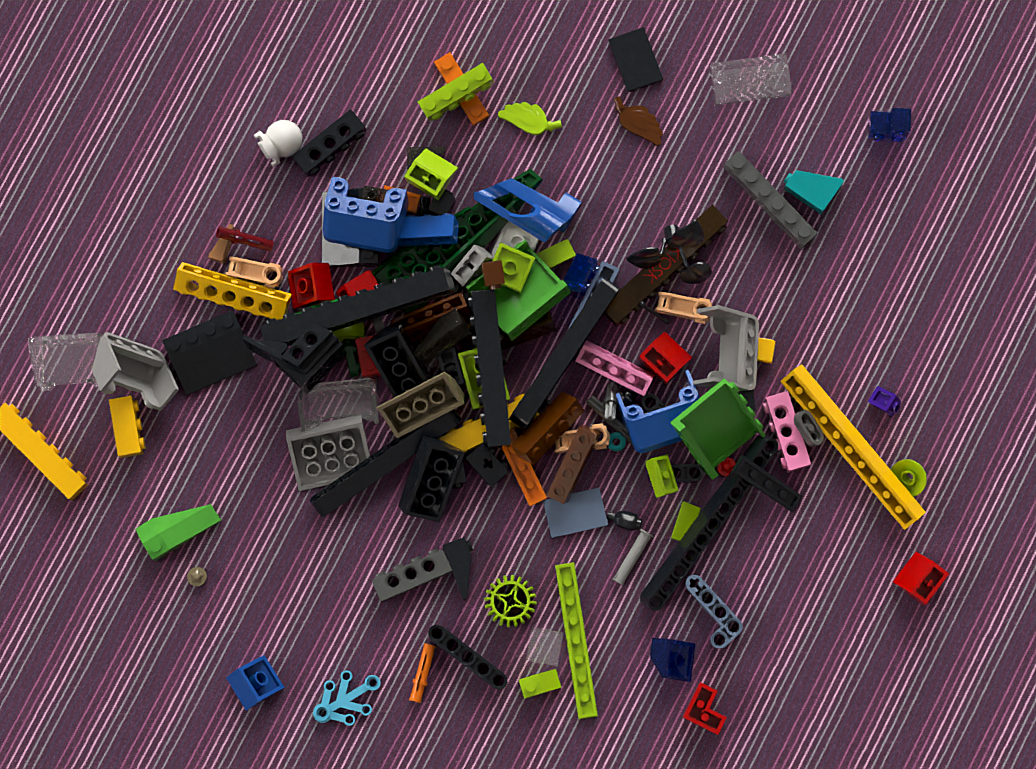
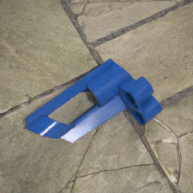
M512 178L474 192V199L544 243L559 230L563 233L566 231L582 204L580 200L567 192L559 202H556ZM512 193L533 207L529 214L519 215L511 213L492 200Z

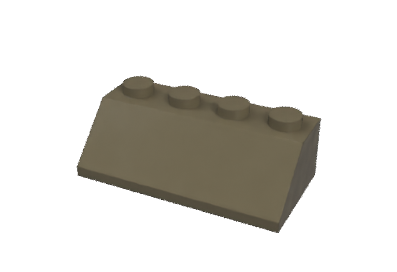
M443 372L377 406V409L396 438H399L463 405L464 393L456 380L446 372Z

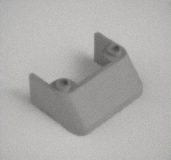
M720 305L697 309L698 314L710 317L712 331L720 335L719 371H711L707 379L695 380L693 385L711 389L725 378L729 383L734 382L740 391L753 390L756 386L758 319L754 315Z

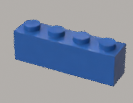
M448 213L440 216L426 214L415 217L408 215L405 217L397 247L457 244L459 222L454 215Z

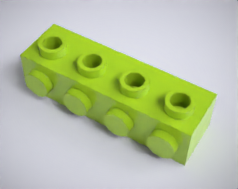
M481 63L419 100L418 104L427 119L435 121L441 118L446 111H452L459 107V104L463 101L473 99L478 92L488 90L495 82L485 65Z

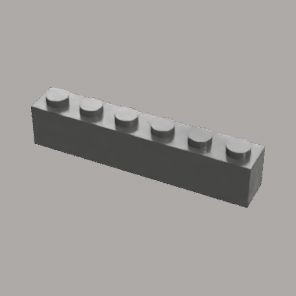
M737 151L725 162L723 168L801 250L816 237L817 232L740 151Z

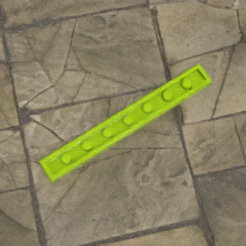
M573 562L555 565L578 719L597 717L575 564Z

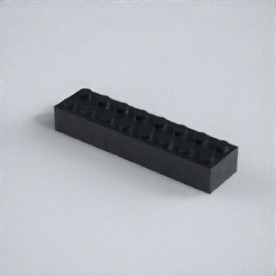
M495 289L472 291V297H468L469 311L473 310L474 316H470L471 330L475 329L476 335H472L473 349L477 348L478 352L477 355H474L475 368L480 370V374H476L477 387L482 389V393H478L479 406L484 408V412L480 413L481 425L486 426V432H482L483 444L488 445V449L510 447L511 437Z

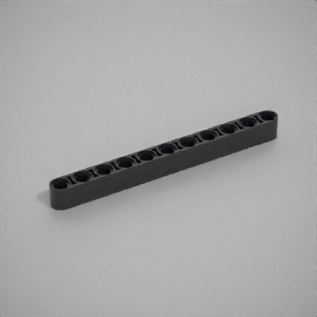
M758 435L743 456L764 469L777 452L778 442L766 435L764 438ZM733 472L729 473L642 591L640 602L653 611H658L664 606L752 485Z

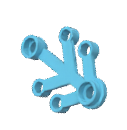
M348 670L343 671L340 676L341 683L337 699L329 704L330 697L336 688V684L331 680L324 683L325 690L322 702L315 706L313 710L315 720L325 723L332 719L344 722L348 726L353 725L356 720L354 715H342L333 712L340 707L361 712L365 716L370 715L372 707L369 704L361 705L350 701L368 690H377L381 685V681L376 675L368 676L363 685L346 694L349 681L352 680L353 675ZM344 673L350 674V678L348 680L343 679ZM372 679L377 681L374 687H371L369 684ZM328 683L333 684L332 690L326 688ZM364 706L370 708L369 713L365 714L363 712ZM322 709L326 710V716L324 717L319 715ZM348 716L353 718V722L350 724L346 722Z

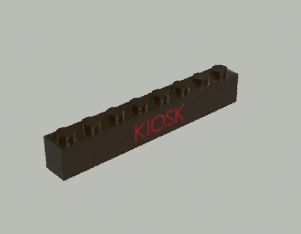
M713 204L696 219L704 232L703 242L695 247H688L686 245L682 247L687 261L689 259L693 261L700 254L698 251L702 247L707 248L714 241L712 238L716 234L720 236L727 229L728 220ZM668 245L664 249L663 255L660 256L661 262L658 265L649 269H642L620 289L604 313L616 327L619 324L623 326L630 319L629 315L633 311L637 313L641 309L639 302L645 301L647 298L651 300L658 293L657 289L661 285L665 287L672 280L671 276L675 272L679 274L685 268L678 247L670 248Z

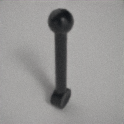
M644 301L639 302L641 309H646L665 324H669L670 320L652 310Z

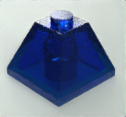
M652 638L650 658L661 677L691 682L695 643Z

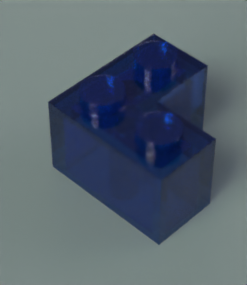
M892 108L890 112L871 111L869 114L868 138H873L875 141H883L884 138L892 139L893 142L906 140L911 131L912 109Z

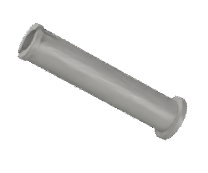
M640 529L639 536L613 578L614 581L621 585H624L650 538L654 537L643 529Z

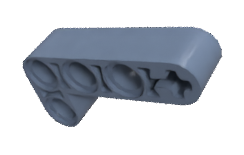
M698 575L689 576L685 581L686 590L720 626L710 637V644L715 649H722L740 634L743 628L742 623ZM689 580H697V586L699 587V589H701L702 587H704L705 589L701 591L700 594L697 596L695 593H697L698 590L696 589V587L690 588L689 585L691 584V582ZM704 593H709L712 596L711 603L706 604L702 601ZM720 607L725 610L723 618H718L715 615L716 608ZM730 622L738 624L737 632L729 631L728 624ZM716 635L723 636V645L718 646L714 643Z

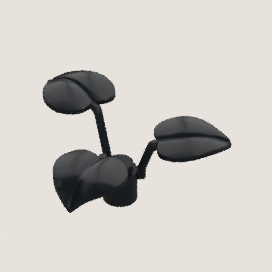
M696 219L680 229L677 225L666 226L664 228L665 238L662 239L660 251L657 247H648L626 257L627 261L634 266L649 269L661 262L660 256L663 255L665 245L667 244L670 248L678 247L684 265L687 268L679 273L683 282L698 284L710 278L712 274V269L707 263L698 262L689 266L682 249L685 245L695 247L704 240L703 229Z

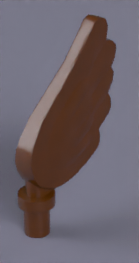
M620 96L613 98L616 106L615 111L619 113V123L624 129L648 140L656 146L661 145L660 137L663 135V132L659 128L660 125L656 121V116L648 113L647 107L638 105L625 107Z

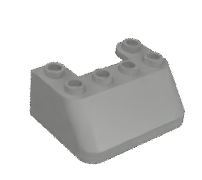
M108 332L104 333L100 338L92 367L93 376L97 381L99 390L105 394H112L116 390L115 386L118 385L130 391L141 393L144 404L148 408L162 411L179 390L164 355L157 349Z

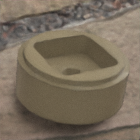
M194 567L188 572L187 579L191 585L199 587L206 583L207 573L200 567Z

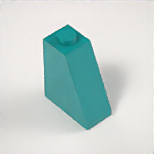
M796 170L793 175L789 173L785 178L784 183L786 185L784 190L821 215L842 186L844 180L842 178Z

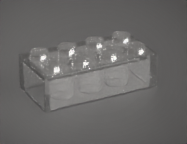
M786 54L717 62L710 65L715 105L790 96L792 88Z

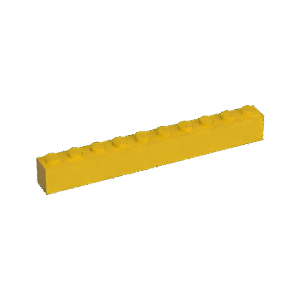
M802 364L780 381L799 405L813 415L825 436L904 530L926 513Z

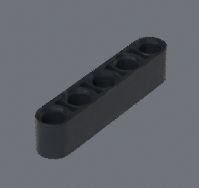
M433 625L430 627L428 636L435 644L493 688L501 690L506 687L508 679L502 671L443 626ZM436 628L441 629L443 632L442 637L439 639L432 637V631ZM451 640L458 642V647L454 651H450L447 648V644ZM465 652H471L474 656L473 660L469 663L463 661L462 657ZM480 664H487L489 666L487 674H480L478 672ZM498 675L503 676L505 679L504 684L496 686L493 682L494 677Z

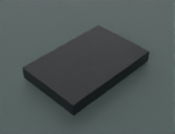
M644 27L608 39L627 93L663 81Z

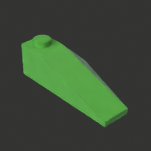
M210 504L152 518L135 530L148 554L156 562L219 523L221 519Z

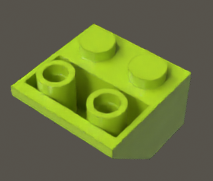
M425 149L413 161L404 178L408 183L439 200L457 172L458 167Z

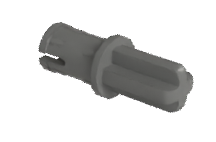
M612 384L606 386V399L603 401L605 405L604 419L608 422L615 421L616 407L618 406L616 394L619 387L615 384L613 391H611Z

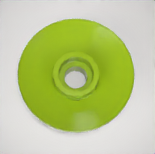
M903 459L895 463L891 468L894 475L913 497L919 495L925 489L927 476L923 467L916 461ZM908 473L913 476V479L908 477Z

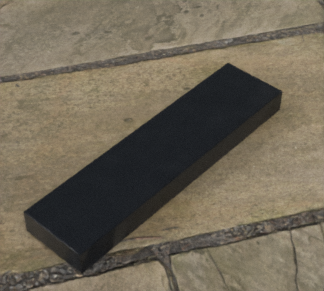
M743 455L740 456L731 471L790 512L794 511L803 497Z

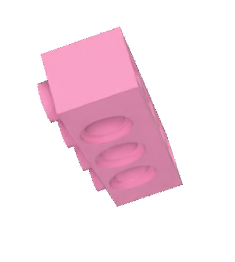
M587 340L576 359V362L643 396L655 376L651 372Z
M788 391L766 397L763 408L765 414H769L771 419L768 424L771 432H775L777 438L775 440L778 442L777 451L780 450L782 458H780L782 468L786 469L788 473L810 466L811 462L803 437L794 424L795 411ZM776 410H783L785 417L783 419L777 418L775 416ZM788 428L791 431V436H782L781 429ZM794 446L797 450L796 455H789L787 447Z

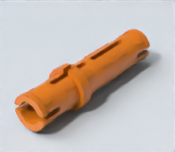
M424 643L416 677L412 681L414 685L409 698L411 701L421 703L424 688L428 684L426 680L436 648L434 645Z

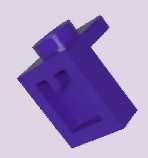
M879 386L876 387L868 400L870 405L886 412L890 417H893L894 413H897L901 406V400L897 395Z

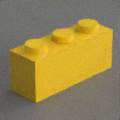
M132 396L109 399L118 456L125 458L143 454V449L146 446L144 437L141 438L140 436L142 422L141 419L137 418V411H139L138 400H134Z

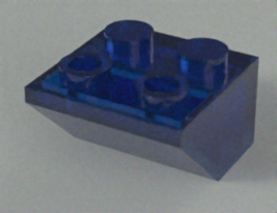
M579 253L576 254L563 279L570 289L571 293L569 295L579 300L582 296H585L591 284L589 283L590 280H593L599 269L597 259Z

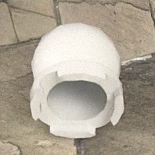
M289 120L274 122L268 127L266 134H263L261 131L254 134L255 139H260L258 145L265 157L273 160L271 162L273 167L280 164V157L287 158L294 155L302 145L303 136L300 128Z

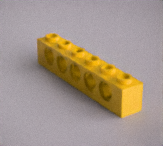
M184 262L177 269L173 290L179 291V293L184 295L190 294L197 296L201 300L214 301L218 305L231 306L235 310H244L251 312L255 316L262 315L270 319L276 318V320L283 319V315L288 313L292 295ZM265 302H269L272 306L266 305Z

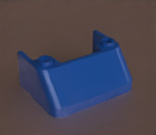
M689 370L685 371L688 386L679 392L680 402L646 414L638 405L625 407L620 394H616L619 412L635 451L646 453L682 441L670 422L700 398L696 386L693 385V379Z

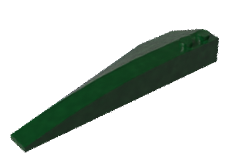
M531 169L514 178V180L533 190H536L543 181ZM512 193L492 200L514 214L525 203L524 200ZM478 202L470 208L468 206L454 215L459 222L457 244L407 246L404 249L401 247L378 266L372 274L378 284L385 283L387 285L392 284V280L396 278H410V274L418 271L422 273L429 272L430 267L437 265L450 270V273H452L473 245L484 248L509 221ZM427 302L402 309V311L408 314L420 309Z

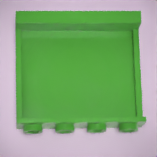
M526 240L517 243L513 247L535 257L521 293L502 285L501 288L495 289L498 326L511 341L571 293L568 285L555 275L529 247ZM483 274L477 279H473L466 287L471 297L472 291L490 290L489 286H484Z
M725 378L670 422L694 459L703 468L704 473L712 480L718 476L714 468L757 432L763 438L765 437L762 431L763 425L758 419H754L756 415L749 406H746L748 403L741 394H738L739 388L734 382L729 383Z

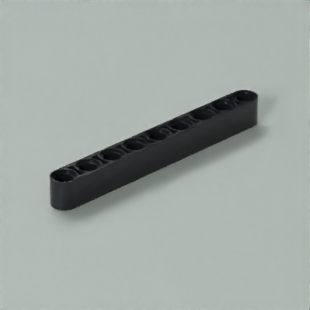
M605 277L601 280L509 417L511 422L523 430L527 429L620 291V287Z
M453 409L405 435L395 438L313 495L310 503L321 517L328 515L418 452L423 436L438 439L458 425L462 418Z

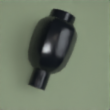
M619 511L617 513L608 512L607 519L614 521L615 525L622 529L634 531L641 528L643 519H640L635 513Z

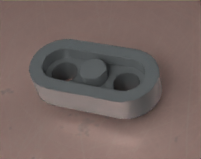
M802 410L794 415V424L805 442L811 447L822 444L824 434L813 415L807 410Z

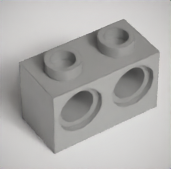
M473 245L452 271L451 275L462 286L467 287L473 279H477L482 275L481 263L492 262L494 257L483 247Z

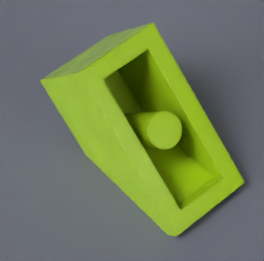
M556 669L519 679L524 699L562 688Z

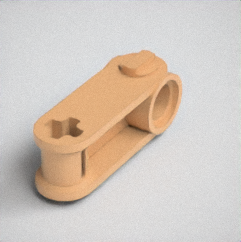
M229 257L230 265L225 275L273 289L275 287L278 288L282 283L283 268H281V265ZM271 272L277 273V277L274 280H268V275Z
M658 292L659 300L654 310L655 312L694 320V322L701 324L709 322L710 317L698 314L697 309L699 307H711L713 303L710 302V299L700 297L696 299L667 292Z
M601 423L589 427L597 432H602L604 435L603 439L596 443L595 450L606 449L610 441V433L607 430V426ZM577 430L565 431L555 442V453H566Z

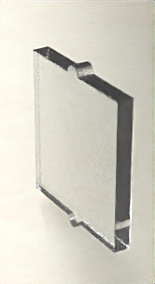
M532 627L526 661L540 663V665L558 666L563 633L551 631L549 628L540 629Z

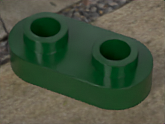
M349 339L344 340L342 344L347 352L345 357L351 378L359 376L358 372H361L359 360L355 361L354 354L357 353L354 342L350 343Z

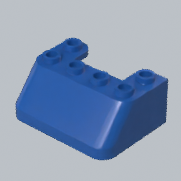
M332 176L324 205L322 229L324 239L331 243L386 253L396 250L409 206L407 190L400 188L388 190L383 203L347 197L349 190L348 182L343 178Z

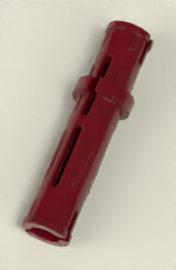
M219 226L216 231V238L231 241L232 244L240 243L271 252L273 248V240L243 233L239 229L232 230ZM229 234L242 237V239L229 236ZM248 239L260 242V244L248 241Z

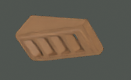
M228 225V229L235 230L233 225ZM220 238L208 258L211 261L225 264L231 241Z

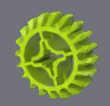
M504 575V582L501 583L500 579L497 578L496 582L499 585L495 586L491 583L490 586L494 590H486V593L490 594L491 597L484 598L485 601H490V604L485 605V608H492L488 615L495 614L492 619L494 622L500 618V626L503 625L504 621H507L506 625L510 627V622L514 621V626L517 627V620L520 619L521 623L524 624V616L527 619L531 618L527 612H535V609L531 608L530 605L537 604L536 601H531V598H535L536 594H529L533 587L531 586L526 589L528 581L526 580L521 584L522 577L519 576L516 582L514 581V575H511V581H507V576ZM513 585V589L509 594L498 593L502 587ZM519 588L525 593L527 604L517 599L516 596ZM515 592L514 601L517 604L509 606L508 610H506L507 601L503 598H509ZM495 598L502 601L505 605L502 614L495 608ZM516 607L524 610L515 617H507L512 608Z

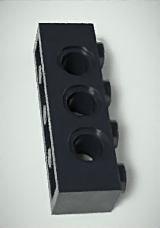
M350 109L292 155V158L307 177L310 175L314 176L321 170L320 167L322 165L331 163L336 158L335 155L337 153L346 151L352 141L361 139L365 135L366 127ZM343 129L350 130V134L346 137L341 136L340 132ZM328 141L335 142L333 148L325 147ZM313 153L321 154L318 160L311 159Z

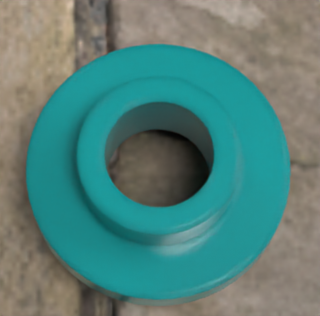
M619 432L611 433L609 449L616 452L621 451L626 445L625 437ZM615 438L620 440V444L617 446L613 444Z

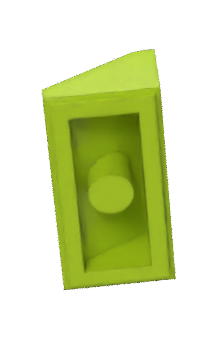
M668 454L651 458L645 462L656 498L679 492Z
M682 502L671 539L681 540L698 517L700 507Z

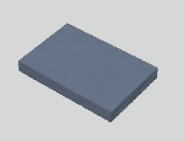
M600 488L573 493L566 504H562L552 498L543 500L551 538L608 526Z

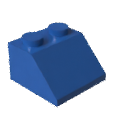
M265 655L243 665L226 677L246 711L285 688Z

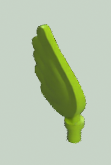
M522 102L521 104L514 103L513 105H506L504 110L498 112L499 118L512 123L531 135H541L547 130L553 132L554 129L562 128L561 120L547 122L544 111L537 104L531 106L527 102Z

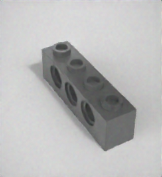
M438 548L428 552L429 556L424 558L417 556L411 559V563L403 566V563L392 567L393 571L387 574L383 571L374 575L375 579L372 580V583L381 603L452 573L443 549L440 551ZM428 561L435 564V568L431 572L424 570V564ZM410 569H414L417 572V576L412 580L406 577V572ZM391 577L399 579V584L396 587L389 586L388 581Z

